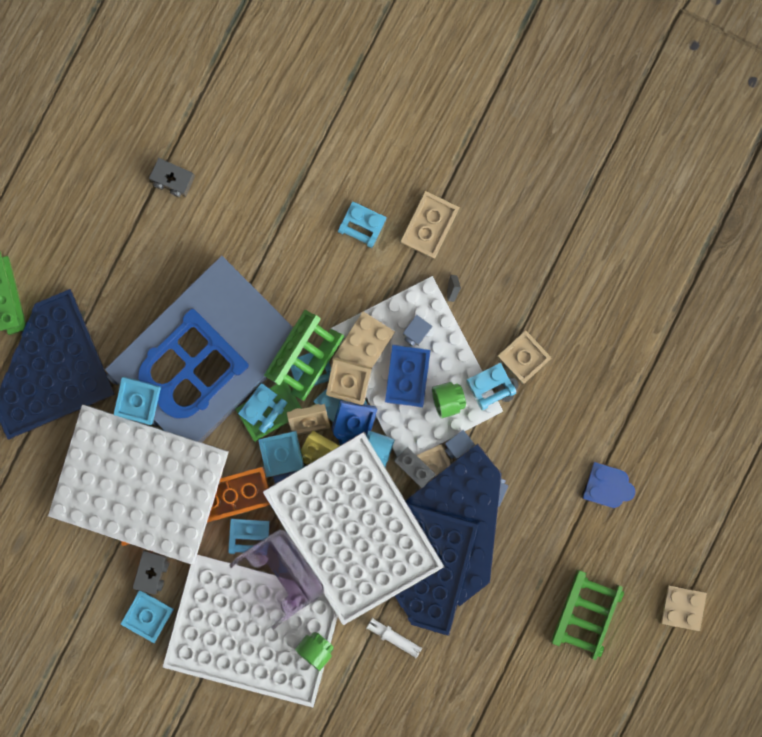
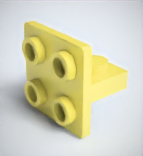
M312 431L301 449L303 463L309 465L340 445Z

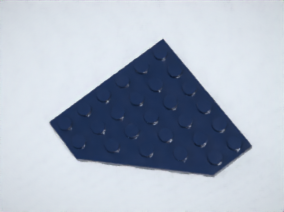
M66 290L34 304L30 319L24 328L22 338L14 352L12 362L0 388V423L7 440L81 410L82 405L90 406L115 395L111 383L106 377V371L72 290Z
M478 443L405 501L412 505L479 524L458 602L459 606L491 581L502 473Z
M407 503L444 567L398 593L395 597L407 614L411 625L449 636L479 524Z

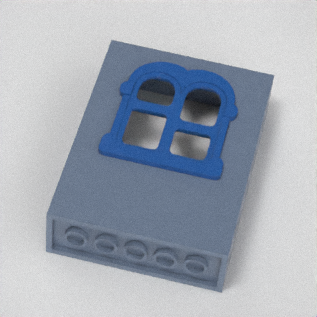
M221 256L105 369L108 372L106 377L116 385L121 384L122 377H128L161 386L153 424L156 426L160 425L164 431L202 443L236 410L235 408L239 407L267 379L264 374L293 327ZM191 327L196 328L208 341L207 346L195 357H191L178 344V340ZM172 349L181 357L186 365L168 383H157L151 377V367L167 350ZM213 350H217L231 366L212 386L207 387L193 373V370ZM183 379H188L201 392V396L192 405L187 407L179 406L173 398L174 389Z

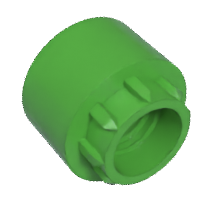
M447 382L432 387L434 405L441 419L460 414V410L466 407L465 395L460 384Z
M313 632L311 636L306 635L294 650L314 668L321 671L331 659L332 655L330 653L334 647L319 633Z

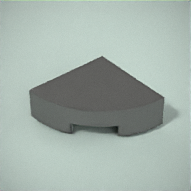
M450 275L447 298L448 301L454 302L461 286L457 275Z

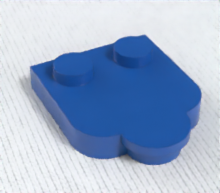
M339 401L332 425V432L340 445L363 432L367 436L368 431L372 430L378 410L376 406Z
M593 462L583 499L616 508L623 501H630L634 498L635 488L629 483V477L626 472Z

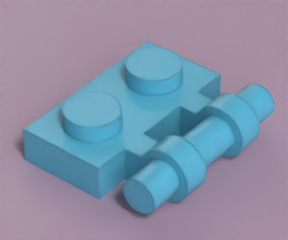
M261 383L238 414L252 425H255L260 420L262 425L259 427V430L265 433L268 428L271 429L274 425L273 422L277 416L283 413V408L287 402L282 398L277 404L273 402L277 394ZM270 406L273 410L266 418L263 416V413Z

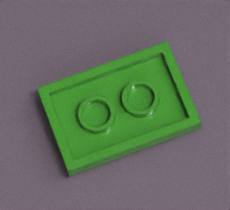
M284 381L280 385L276 384L269 388L277 394L273 402L277 404L281 398L287 402L283 408V413L277 416L271 429L268 428L263 433L259 430V427L262 425L260 420L255 425H252L240 416L254 442L289 422L287 412L297 408L302 409L296 397L290 394L292 390L289 385ZM247 402L235 408L237 413L241 411ZM269 406L263 413V416L267 418L273 408Z

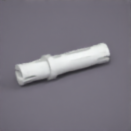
M374 618L370 620L366 629L379 635L383 641H389L414 656V658H417L422 650V647L394 632L390 626H384Z

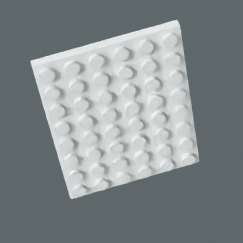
M433 276L364 311L395 331L372 368L366 398L370 405L377 407L376 417L386 436L395 439L392 448L397 457L407 447L416 455L421 454L453 438L462 430L467 431L503 412L498 401L488 405L487 409L481 410L466 380L483 371ZM361 313L331 328L344 335L339 346H341ZM418 315L431 324L432 328L419 346L416 344L412 346L404 340L405 336L403 333L415 316ZM392 345L431 350L423 408L385 403ZM447 382L460 384L465 395L466 407L460 410V414L441 419L434 405L432 387ZM491 389L481 395L485 399L493 395L494 392Z
M82 405L48 516L189 564H194L229 451Z
M364 432L263 491L343 625L444 567Z
M197 554L195 563L190 566L163 668L314 707L324 667L321 671H318L294 649L306 635L311 636L313 632L319 633L331 643L338 616L320 587Z

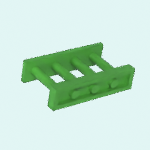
M0 251V331L7 330L8 335L23 332L26 321L10 258L8 256L2 257Z
M307 310L303 311L264 374L266 378L278 385L284 381L293 387L290 394L302 401H305L344 338L343 334L333 329L327 332L317 325L321 318ZM313 331L324 338L319 348H316L307 341ZM302 348L314 355L308 365L297 358ZM292 365L304 371L298 381L287 375Z
M577 570L551 643L560 646L561 643L567 642L592 652L590 658L596 660L603 653V640L617 602L622 601L624 591H622L623 587L619 585L613 590L589 581L585 577V572ZM586 587L612 597L609 608L582 599L579 595L581 588L584 589ZM579 605L605 615L602 627L575 617L572 614L574 606L578 607ZM574 624L598 633L595 645L567 635L568 632H565L567 625Z

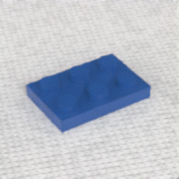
M392 345L385 403L423 408L431 350Z

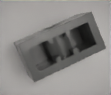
M158 158L149 179L153 182L152 185L161 190L167 188L170 190V194L180 198L181 195L187 196L195 175L188 170ZM174 175V178H175L176 180H175V181H171V182L169 183V181H168L167 178H168V177L172 178V176Z
M409 447L394 460L421 488L435 475Z
M146 550L143 551L133 589L154 595L158 594V591H162L164 580L161 579L163 572L166 573L169 567L168 556ZM152 568H154V572L157 573V575L150 578L148 570H152Z

